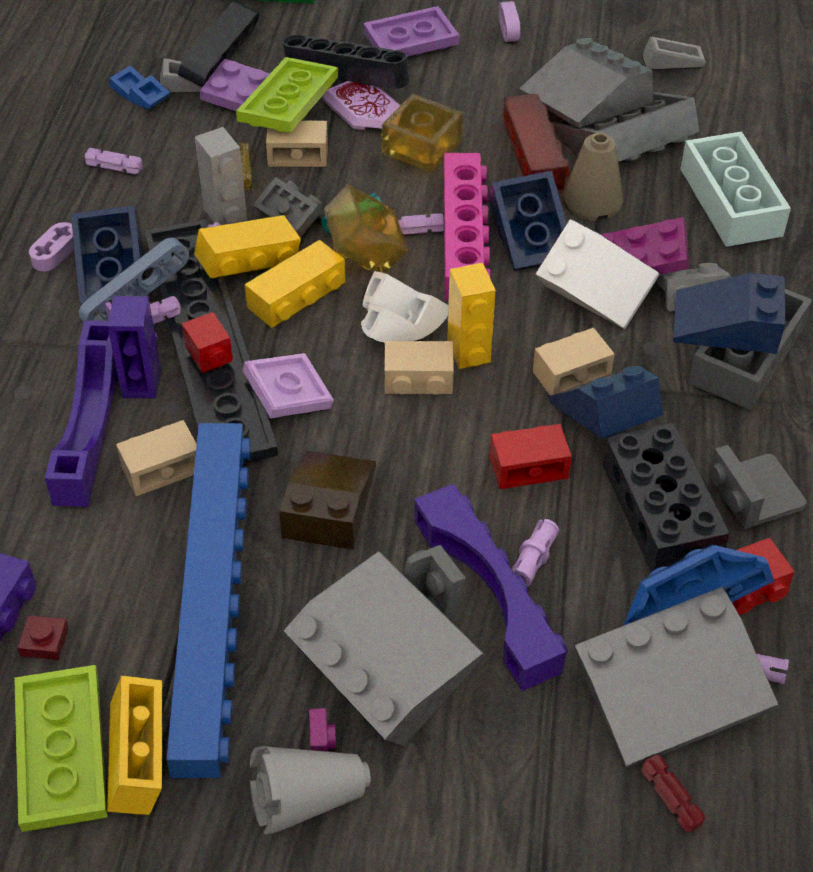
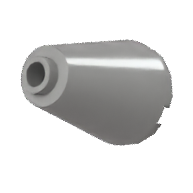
M262 746L256 747L252 751L250 758V768L258 767L256 780L250 781L252 802L259 826L267 825L263 832L265 835L278 833L358 799L364 795L365 787H369L371 782L368 764L361 762L357 754Z

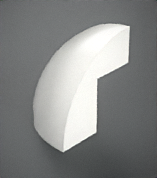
M374 271L362 305L368 310L365 319L361 321V326L367 336L380 342L417 341L432 333L448 317V305L431 295L417 292L388 274Z

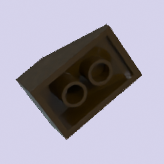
M307 451L288 482L279 510L282 538L354 550L376 469V461Z

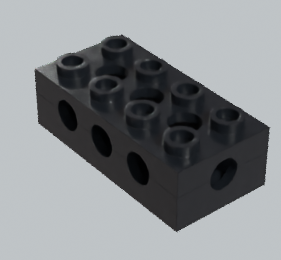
M674 423L606 437L602 466L651 572L660 567H668L684 559L689 552L696 549H704L710 545L726 548L730 533Z

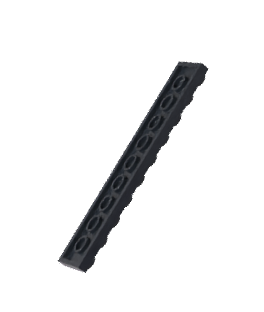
M206 220L144 231L148 251L167 238L178 239L189 251L187 263L159 285L158 288L162 300L174 296L181 306V313L172 318L167 317L197 431L199 423L242 424L244 438H250L251 441L250 460H244V463L278 456L277 444L266 410L242 371L245 361H250L224 277L210 278L194 254L199 229L208 228ZM214 312L230 336L233 361L202 373L185 347L182 323Z

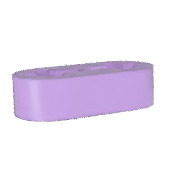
M514 1L500 2L499 22L504 41L517 42L520 40V21Z
M62 222L53 225L30 247L29 256L33 268L38 271L53 270L74 250L72 224Z

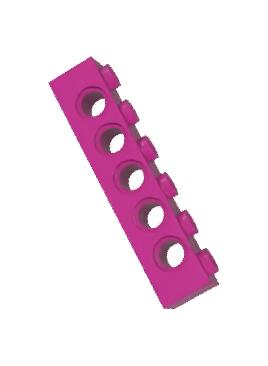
M444 153L445 301H449L450 269L478 263L489 266L490 248L484 247L489 242V226H483V224H488V205H482V203L487 204V185H481L486 184L487 169L486 166L481 165L480 153ZM486 269L490 277V269Z

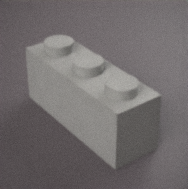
M224 127L195 136L205 212L213 223L217 222L221 225L247 221L240 147Z

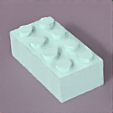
M742 131L685 141L680 169L726 247L784 236L791 208Z

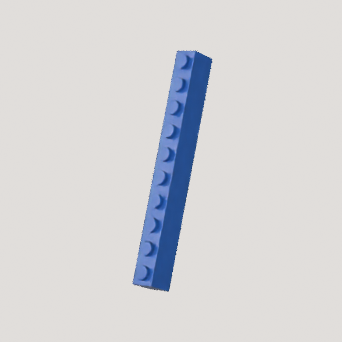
M199 423L166 758L171 778H221L222 763H229L230 738L224 737L225 724H232L233 716L232 700L226 699L227 688H234L235 663H229L230 652H237L238 643L237 628H232V617H239L240 595L234 594L235 584L242 583V561L236 560L237 551H244V529H239V520H246L247 513L246 498H241L242 489H248L249 471L248 467H243L244 460H250L251 441L250 438H244L242 424Z

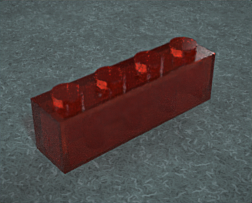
M538 94L504 97L503 123L522 175L527 176L552 171L557 191L564 190L565 178L570 175L569 161L562 156V144L560 140L557 141L555 138L553 122L549 123L547 106L542 105Z

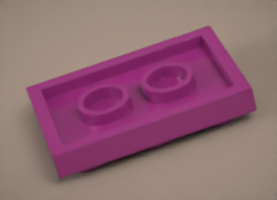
M684 217L601 234V236L657 271L659 275L689 269L687 229Z

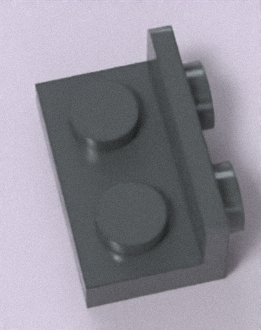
M277 177L273 179L253 204L257 211L268 218L284 215L300 238L316 218L321 221L326 216L322 210L324 205L315 196L310 194L306 197L295 183L290 180L285 183Z
M441 545L426 551L420 550L407 558L404 576L454 624L466 578Z

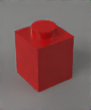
M214 312L182 323L185 347L202 373L233 361L230 336Z

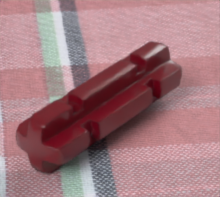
M659 755L652 756L644 761L641 768L642 773L650 783L656 784L653 788L671 813L679 815L677 821L688 833L695 831L704 824L705 815L697 804L690 803L693 800L675 774L667 772L669 766Z

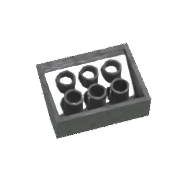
M581 38L575 44L565 46L519 88V92L531 101L580 128L653 104L652 70L641 65L638 61H633L621 53L608 49L607 46L594 42L591 38Z
M653 92V104L580 128L564 119L550 124L551 130L577 155H579L583 143L589 135L598 132L607 134L616 143L618 162L622 160H636L641 157L643 152L663 150L665 144L687 141L689 135L700 132L694 97Z
M379 551L310 600L284 630L385 740L405 746L485 656L456 625Z
M723 587L575 645L579 670L627 769L643 763L654 755L661 756L778 708L777 700L743 622Z

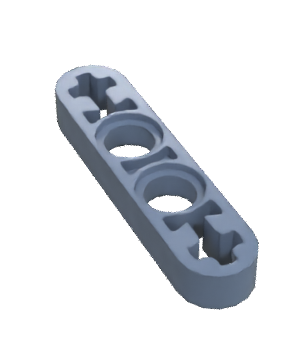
M176 238L163 240L88 298L79 309L80 320L83 323L85 320L108 321L105 303L110 302L112 304L113 296H116L123 288H128L126 296H147L187 263L189 259L188 249ZM148 268H153L152 275L146 280H141L143 272ZM97 311L98 315L94 317L93 314Z

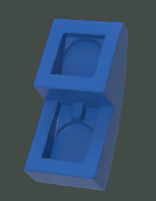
M131 65L110 77L109 86L130 102L147 109L165 100L171 93L152 75L144 78Z

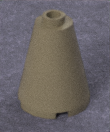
M602 132L589 135L585 139L563 192V202L565 201L567 204V210L578 218L595 221L598 220V216L608 215V219L615 216L621 210L623 204V190L616 143L612 137Z

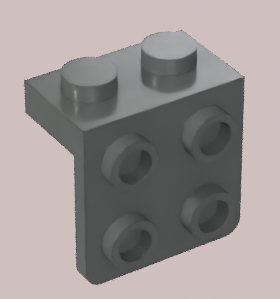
M729 445L715 449L708 477L743 529L802 511L805 508L806 499L774 455L764 454L740 462Z

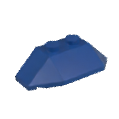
M716 545L693 550L684 559L668 567L657 568L648 577L640 581L624 625L720 587L724 588L731 602H734L774 582L769 563L765 557Z

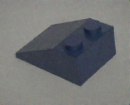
M552 171L492 182L488 200L495 226L514 271L541 266L567 225Z
M134 205L71 213L80 305L144 256L140 218ZM143 272V274H142V276H141V280H145V279H144V272ZM128 288L121 289L116 296H126Z
M747 273L676 290L673 342L778 353L785 327V276Z
M630 366L623 371L608 374L549 396L551 404L601 439L663 416L659 377L641 366Z

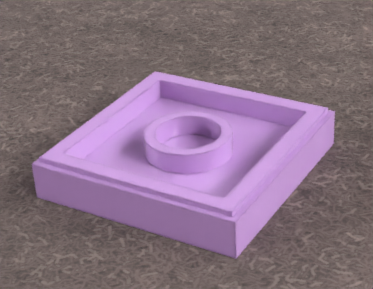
M305 353L245 361L242 371L270 418L330 409L332 407L334 399Z

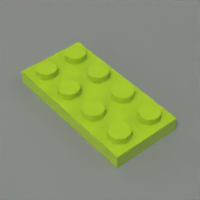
M285 57L236 110L237 121L248 123L254 127L262 126L276 129L278 132L291 133L338 78V67Z
M96 665L15 677L18 824L21 832L107 818L99 679Z

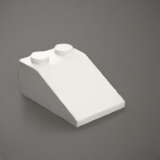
M570 219L536 275L545 287L626 329L657 280L659 273L603 236Z

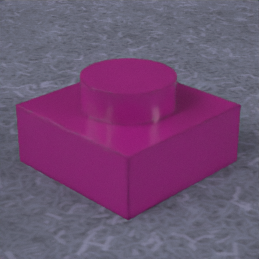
M326 708L309 709L311 750L328 752L329 749H336L335 724H327Z

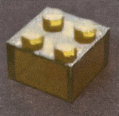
M412 94L382 124V153L432 173L444 161V153H451L462 142L463 112Z
M348 184L324 208L334 250L341 257H348L358 262L366 270L386 273L408 252L395 209Z

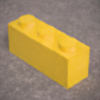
M282 215L199 229L194 254L209 277L216 278L275 267L298 253L301 238L286 217Z
M318 240L246 283L247 308L273 328L344 284L345 259L321 240Z
M483 263L450 269L447 341H453V356L459 369L491 363L496 290Z
M121 676L110 702L107 812L150 815L162 790V680Z

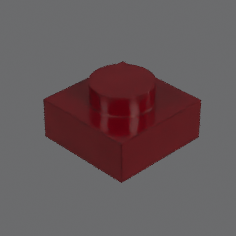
M28 615L17 647L20 657L59 660L69 628L66 619Z

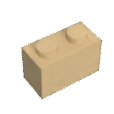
M301 121L291 133L278 132L276 129L267 128L266 149L268 167H327V121Z
M591 328L535 348L533 373L551 396L611 374L614 353L598 332Z
M385 341V394H453V341Z
M184 420L116 444L121 468L135 496L194 475L197 444Z

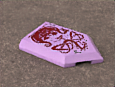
M347 81L328 89L322 96V100L353 129L365 130L366 127L380 128L383 133L394 132L396 118L400 112V105L379 86Z

